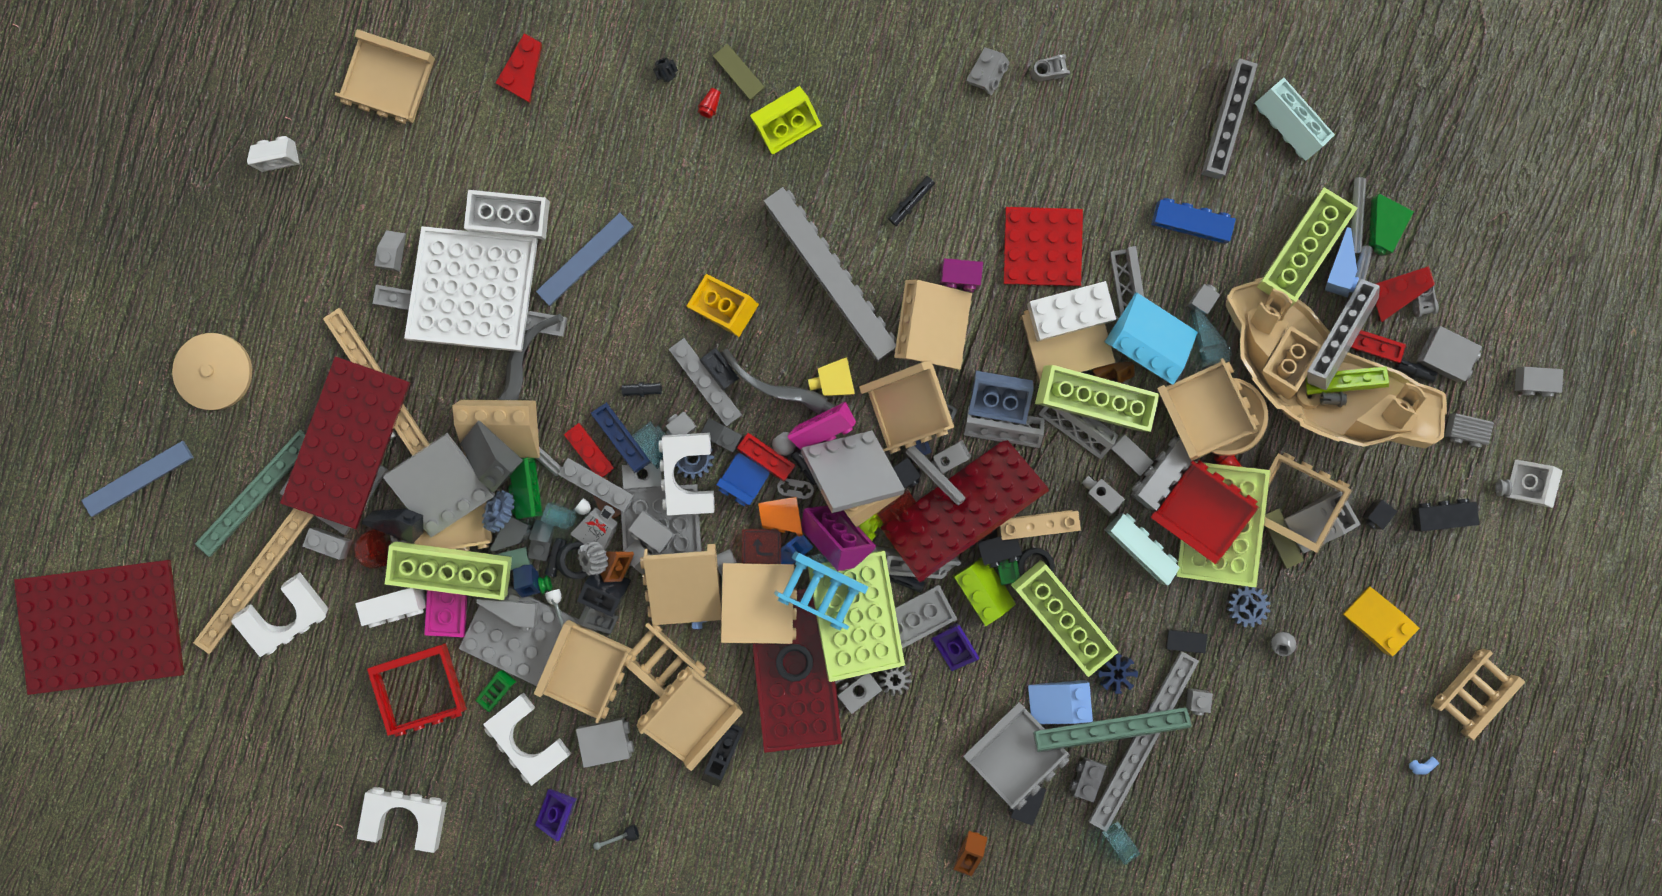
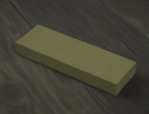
M728 43L713 55V58L750 101L765 89Z
M1279 508L1265 514L1266 518L1288 528ZM1265 526L1285 569L1304 561L1295 541Z

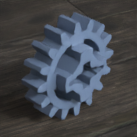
M501 490V492L497 491L491 501L488 500L484 508L485 513L482 515L484 517L482 521L484 524L483 528L493 533L495 531L499 532L500 528H504L505 522L508 523L512 516L511 510L514 509L512 505L515 501L512 499L513 495Z
M1243 586V590L1235 588L1237 593H1230L1233 599L1227 600L1231 604V607H1228L1227 610L1232 611L1229 617L1236 618V624L1242 622L1243 627H1247L1248 623L1250 627H1254L1255 622L1261 625L1260 619H1267L1264 614L1265 612H1270L1266 606L1271 603L1265 601L1268 595H1261L1262 589L1260 588L1256 591L1255 587L1248 588V586ZM1251 593L1256 595L1259 600H1254ZM1248 603H1251L1252 606L1249 607V610L1246 609L1245 606H1247ZM1238 612H1243L1246 619L1242 618Z

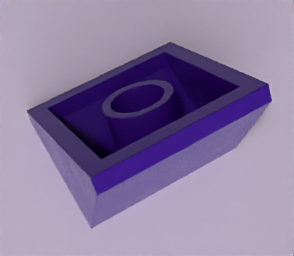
M958 623L932 637L951 671L979 659Z
M548 789L535 826L555 841H560L565 833L577 798Z

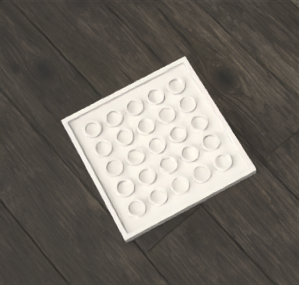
M422 226L404 339L522 352L538 243L537 238Z

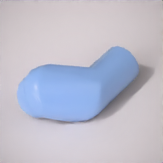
M1431 757L1424 764H1419L1417 760H1413L1409 764V768L1413 770L1414 774L1426 775L1439 765V762L1434 757Z

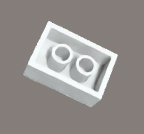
M408 588L355 604L361 626L368 625L371 628L385 624L386 619L389 623L405 618L404 614L410 617L424 613L423 609L426 608L427 599L423 589Z

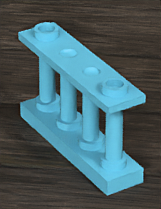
M795 551L792 559L796 560L795 570L783 594L775 591L774 594L779 597L777 601L785 605L792 603L831 622L830 626L841 631L844 628L848 630L849 626L843 623V620L855 595H858L859 592L865 594L868 586ZM808 566L814 569V575L801 602L790 596L803 569L806 570ZM824 575L831 577V584L819 609L816 610L808 606L821 577L823 578ZM843 583L849 586L847 589L849 592L836 618H833L825 613L838 586H841Z

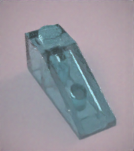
M1199 308L1190 311L1194 329L1198 332L1196 338L1203 367L1215 365L1221 362L1220 359L1222 358L1225 362L1231 361V348L1229 345L1227 346L1226 341Z

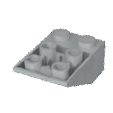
M1332 491L1285 518L1284 521L1287 527L1316 543L1343 492ZM1348 501L1344 504L1323 544L1361 525ZM1297 543L1302 553L1310 551V549Z

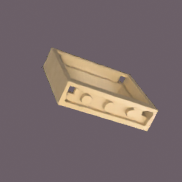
M1285 452L1283 455L1278 453L1269 469L1271 470L1269 486L1283 462L1343 492L1316 543L1265 517L1264 526L1318 553L1352 490L1348 488L1349 484L1341 480L1335 482L1330 479L1331 475L1321 470L1317 473L1312 470L1313 466L1303 461L1299 464L1294 461L1295 457Z

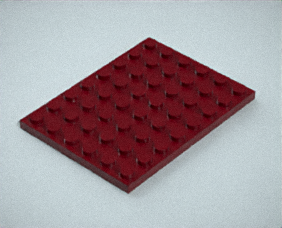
M171 560L14 579L27 695L184 675Z

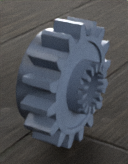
M710 454L698 455V460L695 463H691L688 460L689 456L681 458L675 464V467H679L678 474L685 472V478L689 474H691L692 479H695L696 474L699 477H703L702 472L709 473L707 467L713 466L710 459H714L715 456Z

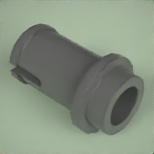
M1322 392L1320 395L1323 397L1320 398L1321 405L1328 404L1342 407V405L1347 403V394H1343V392Z

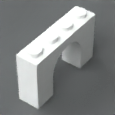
M710 433L663 435L662 440H659V452H663V460H660V470L664 472L665 478L661 479L662 491L666 493V498L663 499V510H667V515L714 513V491H687L681 488L674 478L675 464L681 458L691 455L711 454Z
M300 572L285 581L281 587L282 592L296 610V619L291 624L280 627L270 625L264 621L251 604L234 614L231 620L259 657L264 654L270 655L281 643L287 644L294 638L295 634L298 632L300 634L304 633L310 628L309 625L314 622L319 623L326 618L328 607Z
M522 693L483 725L486 727L485 732L487 735L497 741L499 750L508 755L510 764L514 768H518L522 773V779L532 786L565 760L571 752L560 738L538 754H527L516 746L513 738L516 724L536 708L525 693Z
M373 787L365 792L357 839L370 842L380 840L387 812L394 807H403L410 810L418 821V832L414 850L434 853L439 848L447 802H441L440 798L431 797L430 799H424L419 794L408 796L403 795L401 791L386 792L383 788Z

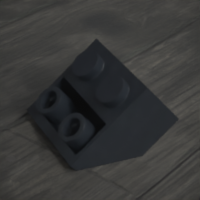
M601 574L589 575L577 601L614 617L631 580L624 577L621 582H604Z

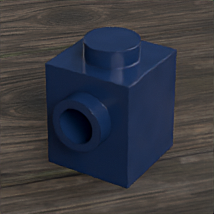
M532 564L522 565L519 568L513 569L514 589L522 598L540 593L539 573Z

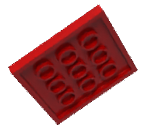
M1005 207L1003 285L1080 287L1083 209Z

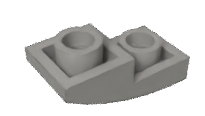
M1122 434L1111 448L1139 476L1153 463L1125 434Z

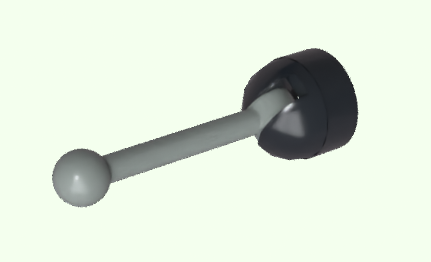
M635 824L625 828L623 835L601 843L595 842L593 848L599 850L601 846L623 838L627 841L638 840L639 831Z

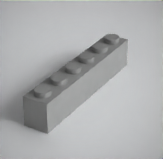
M1239 58L1232 66L1202 169V175L1220 180L1226 174L1257 63Z
M1363 279L1360 280L1307 371L1309 384L1327 390L1379 299V285Z

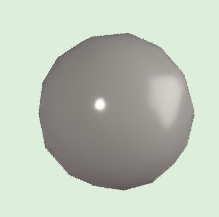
M789 432L781 433L772 441L774 451L782 456L790 455L796 448V445L788 438Z
M1287 632L1277 633L1271 641L1273 651L1280 656L1291 655L1297 647L1294 636Z

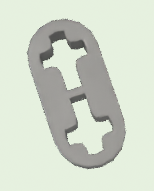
M787 478L786 481L789 482V485L795 486L794 490H788L787 493L781 488V484H785V482L780 480L777 485L779 493L784 496L807 499L814 492L812 484L806 481ZM806 484L808 489H811V492L803 496V492L796 490L797 487L803 488Z

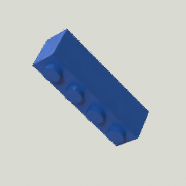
M1163 198V200L1157 202L1151 225L1223 244L1230 242L1236 221L1235 218H1231L1230 214L1222 212L1219 214L1212 213V210L1208 208L1196 209L1193 208L1192 204L1174 203L1173 199Z

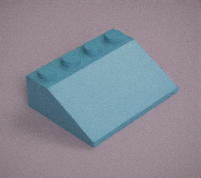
M1136 292L1104 342L1158 377L1174 385L1185 367L1198 332Z

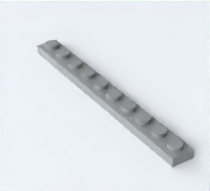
M376 285L372 304L409 310L412 291ZM528 311L525 330L528 331L534 325L556 315ZM563 317L562 322L547 327L539 333L564 337L567 318Z
M1182 651L1179 652L1147 713L1174 709L1199 660ZM1160 733L1133 737L1094 809L1089 823L1107 832Z

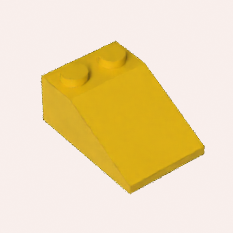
M706 274L687 307L724 330L740 337L759 304L751 296Z
M1370 586L1343 613L1384 654L1392 657L1420 629L1403 612Z

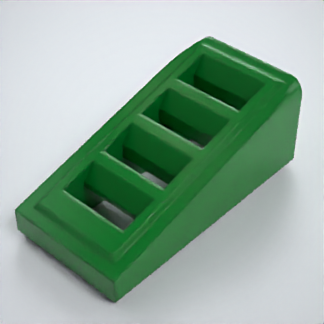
M500 670L475 701L490 713L513 687L516 680L504 670ZM494 684H496L499 688H501V689H502V692L499 691V690L494 686ZM491 690V691H492L496 696H498V697L495 698V697H494L491 693H489L488 691ZM484 695H485V696H487L493 703L490 704V703L487 702L486 700L483 701L482 698H483Z

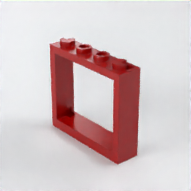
M446 643L367 668L388 736L395 734V737L404 735L406 730L413 728V731L425 728L424 724L430 722L432 725L444 722L443 718L450 716V719L462 716L461 712L467 709ZM440 654L456 707L397 725L381 672Z

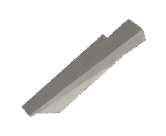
M876 546L875 550L872 551H885L889 575L915 577L896 549ZM955 557L927 578L942 579L953 567L959 566L961 561L958 557Z

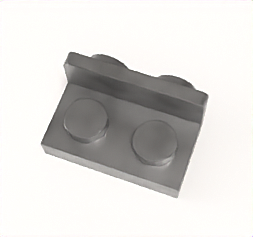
M1083 757V760L1078 762L1076 772H1078L1077 777L1070 784L1072 796L1094 803L1107 766Z

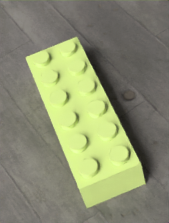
M1324 187L1281 249L1257 288L1270 295L1273 288L1284 292L1293 301L1290 306L1291 308L1354 215L1357 207Z
M1046 365L1043 367L1035 404L1141 432H1151L1159 394L1055 365Z
M395 541L389 545L385 584L504 600L508 595L512 557Z
M1042 560L1011 584L1088 677L1118 653L1116 648Z

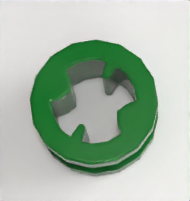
M548 575L545 578H538L542 594H545L546 591H553L552 582Z

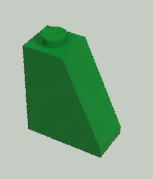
M1381 194L1374 196L1371 200L1369 246L1374 249L1376 254L1384 256L1393 253L1414 211Z

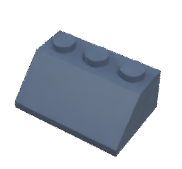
M975 371L968 414L1026 424L1034 390L1033 380Z

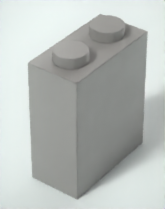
M1438 326L1432 329L1416 362L1455 382H1464L1472 375L1473 370L1471 369L1481 356L1480 350L1482 346L1442 326Z
M625 717L583 725L576 729L584 768L629 759L632 756V752H634L633 742L629 741L628 737L630 725L629 722H625Z

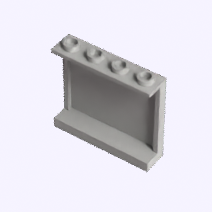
M1020 702L963 756L1013 810L1016 808L1020 810L1027 803L1025 799L1030 794L1034 796L1041 789L1040 784L1044 781L1049 782L1055 776L1054 771L1058 767L1062 769L1070 761L1068 759L1070 754L1064 748L1037 752L1033 732L1045 729Z

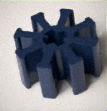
M1119 653L1113 656V664L1109 661L1105 663L1108 667L1107 670L1098 669L1096 671V675L1100 678L1108 676L1103 682H1100V685L1108 690V687L1113 683L1112 691L1116 694L1122 693L1120 691V682H1123L1129 690L1134 687L1131 682L1125 679L1126 676L1138 677V671L1135 669L1126 670L1134 662L1126 656L1125 660L1120 664L1122 655ZM1115 669L1119 671L1120 675L1118 677L1114 676L1115 673L1113 671Z

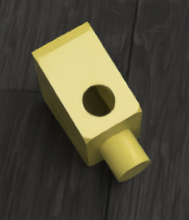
M847 358L818 368L819 377L808 379L810 391L822 388L823 396L855 394Z

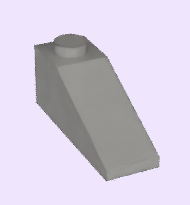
M483 597L477 599V604L511 625L519 626V630L529 631L537 626L539 602L499 600Z

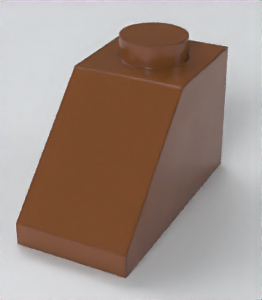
M607 551L608 566L605 571L600 573L604 582H621L634 553L629 551Z
M969 831L963 840L953 870L972 876L984 857L987 837L977 832Z

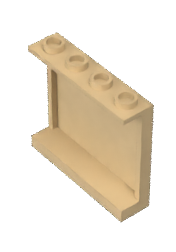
M357 29L355 37L358 39L341 91L340 93L335 92V96L345 105L351 106L353 103L359 105L358 108L363 111L370 112L371 109L377 111L376 114L381 117L388 118L389 115L395 117V121L399 123H413L435 58L428 52Z
M906 280L894 358L918 362L931 360L933 365L947 367L946 369L961 370L972 293L921 280Z
M1029 310L1024 311V315L1020 317V320L1023 321L1037 372L1036 379L1038 384L1041 380L1043 367L1046 365H1055L1077 372H1084L1115 363L1111 346L1104 342L1108 337L1105 324L1037 341Z
M1223 358L1220 359L1221 362L1174 383V385L1171 384L1167 387L1163 385L1157 388L1191 461L1258 432L1256 426L1259 425L1255 414L1250 415L1248 408L1251 406L1247 397L1242 398L1239 391L1243 389L1238 379L1233 380L1231 373L1234 371L1230 362L1225 363Z
M931 360L859 386L861 394L868 392L887 446V448L883 449L884 452L889 450L891 454L900 451V446L905 445V448L917 445V440L923 443L932 440V435L934 434L940 437L948 434L947 430L954 428Z
M487 501L433 537H430L423 529V534L414 543L470 551V546L476 545L477 549L489 547V543L494 542L493 532L483 528L484 524L482 523L484 519L482 515L485 513L484 508Z
M707 544V551L648 555V549H644V557L640 558L641 569H645L643 585H647L648 590H645L646 602L650 603V606H648V618H652L653 625L721 620L722 595L715 544Z
M722 564L721 643L792 644V640H796V628H793V620H796L797 610L793 608L792 603L785 605L777 601L779 597L774 594L775 591L783 594L795 570L793 564ZM794 588V590H793V592H792V594H791V596H790L791 598H793V599H795V600H797V589H796V588Z
M568 620L563 624L534 695L539 697L543 694L597 718L595 722L598 723L602 718L605 719L609 712L608 703L609 701L613 702L617 694L615 687L617 683L621 684L625 673L622 671L631 662L633 656L630 653L632 649Z
M687 666L685 670L679 672L677 679L672 685L670 684L665 688L664 694L652 703L650 710L639 718L636 726L641 734H647L682 760L685 766L692 771L740 717L743 711L736 702Z

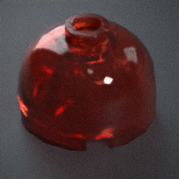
M372 529L358 537L354 544V553L362 566L377 569L387 565L388 550L391 543L390 541L386 543L383 537L385 533Z

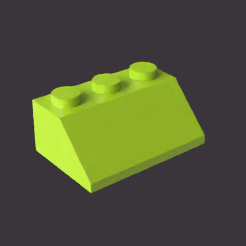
M982 557L952 575L985 626L1003 616L1016 605L1005 585H1001V580L994 568H989V565L984 566Z

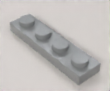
M567 458L558 473L561 477L624 513L635 497Z

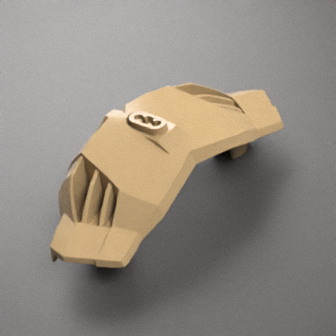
M1262 278L1232 288L1227 296L1226 308L1241 333V359L1252 375V380L1277 409H1282L1289 419L1296 423L1300 422V426L1324 437L1363 447L1392 441L1404 445L1427 448L1444 438L1445 415L1447 414L1446 394L1438 389L1420 384L1404 373L1387 367L1389 387L1342 391L1343 394H1347V403L1342 405V407L1328 404L1321 405L1320 398H1323L1320 396L1321 393L1312 394L1310 399L1307 398L1309 395H1307L1305 379L1298 391L1289 400L1272 390L1263 376L1262 370L1289 326H1292L1321 345L1324 344L1330 331L1311 308L1298 299L1290 308L1293 301L1284 292L1273 288L1270 295L1257 288ZM1348 352L1337 371L1385 366Z

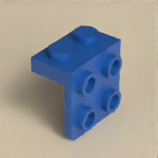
M738 453L716 485L720 487L718 490L723 494L735 496V501L743 506L746 504L751 505L770 473L751 459Z

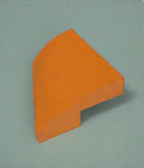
M797 497L758 503L762 528L777 529L783 533L790 531L796 533L797 536H803Z

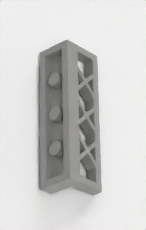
M1136 246L1110 252L1120 316L1124 312L1123 306L1127 307V304L1122 301V295L1125 291L1129 292L1132 298L1136 292L1144 297ZM1116 255H1126L1127 262L1123 267L1116 263ZM1122 272L1127 274L1130 279L1126 286L1119 282V276Z
M968 406L967 421L964 429L965 436L1000 442L1008 440L1012 444L1040 448L1044 436V418L1027 416L1026 424L1014 425L1009 421L1001 420L996 422L986 417L980 419L972 418V415L968 414ZM1029 424H1039V429L1032 428Z
M1046 406L1038 414L1099 459H1102L1112 448L1118 437V434L1095 419L1053 409L1056 411L1057 416H1051L1046 412L1049 408ZM1063 420H1069L1073 427L1063 425ZM1084 431L1088 434V438H1081L1078 432ZM1094 443H1100L1105 448L1101 452L1095 448Z

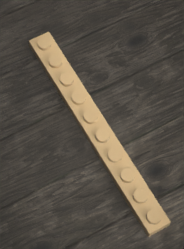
M341 308L336 309L323 318L351 362L382 372ZM403 404L394 428L413 456L428 446L429 442Z
M293 508L193 642L195 645L208 654L213 652L233 625L231 620L234 614L248 605L314 517L313 514Z

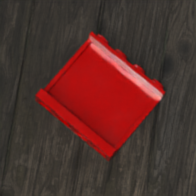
M1200 460L1197 463L1192 461L1191 466L1151 518L1211 562L1218 564L1259 509V506L1256 505L1258 501L1250 495L1244 497L1239 493L1241 489L1233 483L1230 486L1223 482L1225 478L1217 472L1212 474L1207 471L1208 466Z

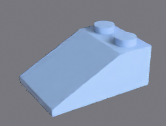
M1348 227L1325 287V291L1348 297L1349 292H1354L1359 279L1355 277L1357 266L1352 231Z
M1079 680L1028 685L1030 714L1040 724L1093 722L1088 681Z

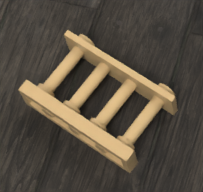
M1072 510L1012 517L996 528L997 537L1001 536L1002 540L1081 531L1079 512Z
M650 621L645 625L649 631L632 649L630 655L633 657L627 667L659 697L664 694L667 679L684 661L702 677L707 674L705 671L706 667L700 661L695 662L662 632L663 628L660 625H653ZM656 635L664 643L645 664L640 665L636 661V656ZM669 648L672 649L678 657L660 677L657 676L655 678L650 674V669Z
M1486 649L1478 650L1473 655L1472 661L1443 693L1436 696L1432 705L1434 709L1439 711L1445 708L1463 724V729L1460 732L1472 740L1482 732L1525 683L1519 676L1512 674L1507 676L1488 659L1493 653ZM1482 665L1502 681V685L1498 690L1494 691L1475 674ZM1469 680L1473 681L1489 696V700L1484 705H1481L1463 689ZM1456 694L1476 710V715L1472 719L1466 718L1450 703Z

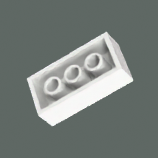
M468 190L464 229L472 232L546 240L550 201L545 197Z
M1106 281L1033 300L1027 304L1037 341L1116 320Z

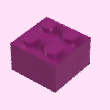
M944 258L941 263L939 285L954 289L961 288L963 291L974 293V290H978L981 286L983 262Z

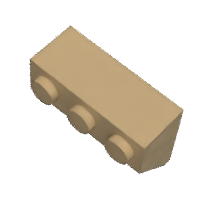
M1289 326L1262 370V374L1271 389L1289 400L1300 388L1307 376V371L1323 345Z

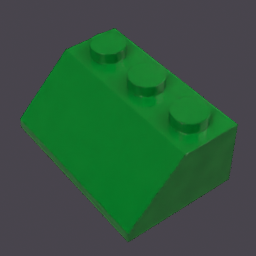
M522 458L523 461L509 476L511 477L509 493L513 495L515 500L514 504H512L514 506L512 513L516 515V519L542 516L535 458Z

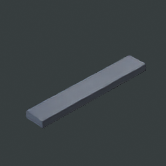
M619 213L536 292L551 306L627 235L634 226Z
M181 441L81 501L90 516L94 517L194 457L185 442Z

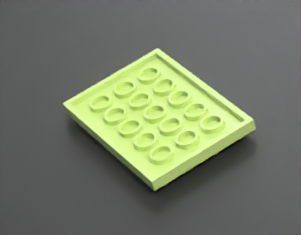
M1204 463L1208 466L1207 471L1212 474L1217 472L1225 478L1223 482L1230 486L1233 483L1240 488L1241 491L1239 493L1244 497L1250 495L1257 500L1256 505L1259 506V509L1218 564H1214L1181 540L1178 561L1180 568L1177 571V577L1257 587L1271 470Z
M884 550L872 552L855 568L838 571L868 586L865 594L859 592L858 595H855L843 620V623L849 626L848 630L844 628L841 631L830 626V621L817 616L829 682L905 666L886 554ZM829 561L821 563L837 571ZM808 567L809 577L811 581L814 575V569ZM824 575L823 578L821 577L813 593L816 610L819 609L831 584V577ZM843 583L841 586H838L825 613L826 615L836 618L849 592L847 590L849 586Z

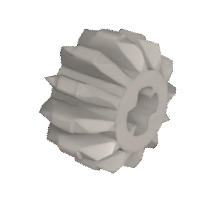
M598 541L585 543L578 550L580 566H582L583 572H586L588 575L600 574L608 566L607 551H604L603 545H600Z
M902 666L900 669L896 667L882 671L886 675H879V679L885 681L879 684L880 687L886 686L884 689L885 693L892 689V696L895 695V690H898V693L902 695V687L905 690L909 689L905 683H911L912 680L906 678L911 675L910 671L904 672L906 666ZM894 674H897L900 679L897 683H893L890 679L891 676L894 677Z

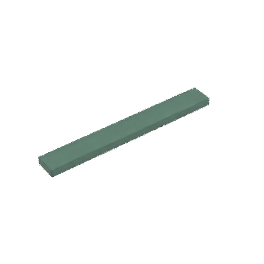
M299 430L195 543L208 557H211L294 467L306 435L302 430Z
M1187 707L1039 730L1034 731L1033 735L1037 752L1187 729L1191 728L1192 725Z

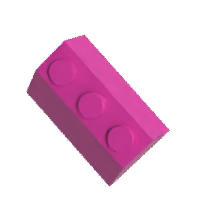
M843 402L796 425L788 434V438L801 450L803 447L819 444L822 441L834 440L836 438L835 435L841 432L843 435L853 430L852 427L856 421L846 402Z

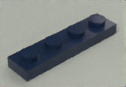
M607 402L591 412V416L634 474L651 463L650 459Z

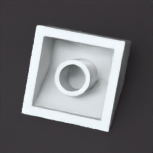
M286 136L277 137L275 141L270 142L268 140L258 141L256 145L250 146L247 159L248 165L261 172L299 165L296 144Z
M1515 460L1510 478L1512 493L1507 498L1553 508L1562 470L1555 466Z

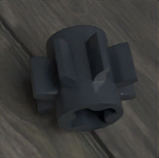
M665 57L656 61V68H653V71L658 80L662 79L663 82H669L676 77L675 72L678 69L673 59L669 61Z

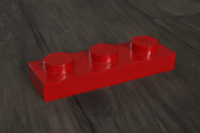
M1360 330L1351 349L1395 363H1401L1406 344Z
M580 423L564 434L592 472L604 478L615 469Z
M747 433L737 447L739 452L783 482L786 481L796 466L749 433Z

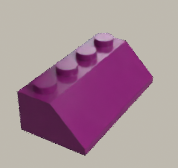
M828 505L804 509L801 521L802 531L837 571L855 568L875 550L876 545L859 527L853 524L844 510L831 513Z

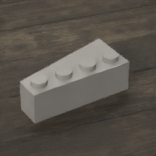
M1174 436L1168 443L1170 447L1167 451H1162L1156 458L1158 462L1154 467L1150 466L1144 473L1146 477L1141 482L1138 481L1132 488L1133 493L1131 496L1148 510L1158 509L1160 504L1157 502L1167 497L1170 493L1168 487L1178 482L1182 475L1180 471L1182 469L1185 471L1192 462L1180 436Z

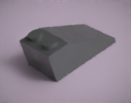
M479 420L460 443L478 480L493 493L523 461Z

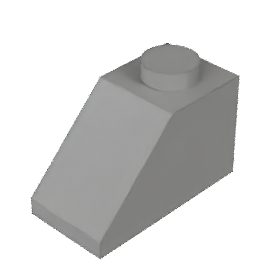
M386 230L377 247L374 266L380 269L400 272L406 239L405 233Z

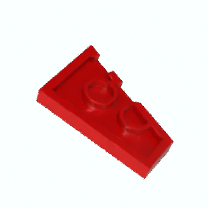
M524 33L496 81L498 86L528 103L531 102L536 68L538 67L542 48L541 42Z
M1429 266L1376 283V285L1380 286L1376 307L1381 322L1435 285Z

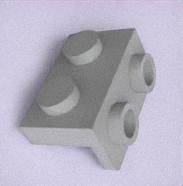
M984 47L966 81L970 85L984 89L987 94L992 95L994 90L997 89L1003 74L1008 70L1010 62L1003 53Z

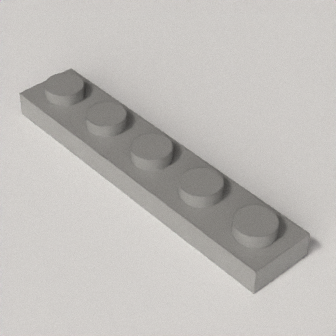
M685 338L669 349L726 426L742 416L725 391L721 389L701 363L700 358Z

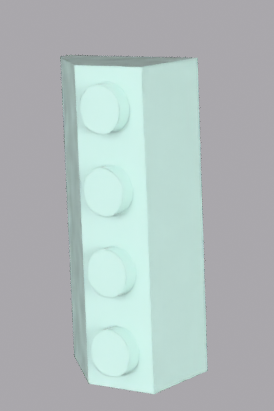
M1285 78L1281 79L1255 102L1258 111L1270 120L1272 127L1279 130L1283 139L1294 147L1296 154L1305 161L1320 150L1335 135Z
M1119 513L1104 530L1159 583L1168 586L1180 568L1176 564L1178 561L1171 554L1166 555L1162 551L1163 546L1156 540L1153 542L1149 539L1148 536L1150 534L1143 527L1138 528L1134 524L1135 519L1128 513L1126 515Z

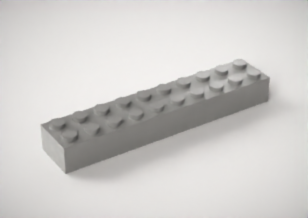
M782 187L765 199L764 203L768 212L875 361L878 363L892 353L896 348V337L892 332L888 334L885 330L886 324L880 316L877 318L874 314L875 308L869 300L865 302L862 298L864 293L858 285L854 286L852 284V276L847 269L842 270L840 267L841 261L837 255L829 252V244L824 237L819 238L817 235L818 229L814 223L806 220V212L801 206H796L795 197L791 191H786Z

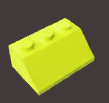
M800 86L750 115L772 155L822 126L808 96Z

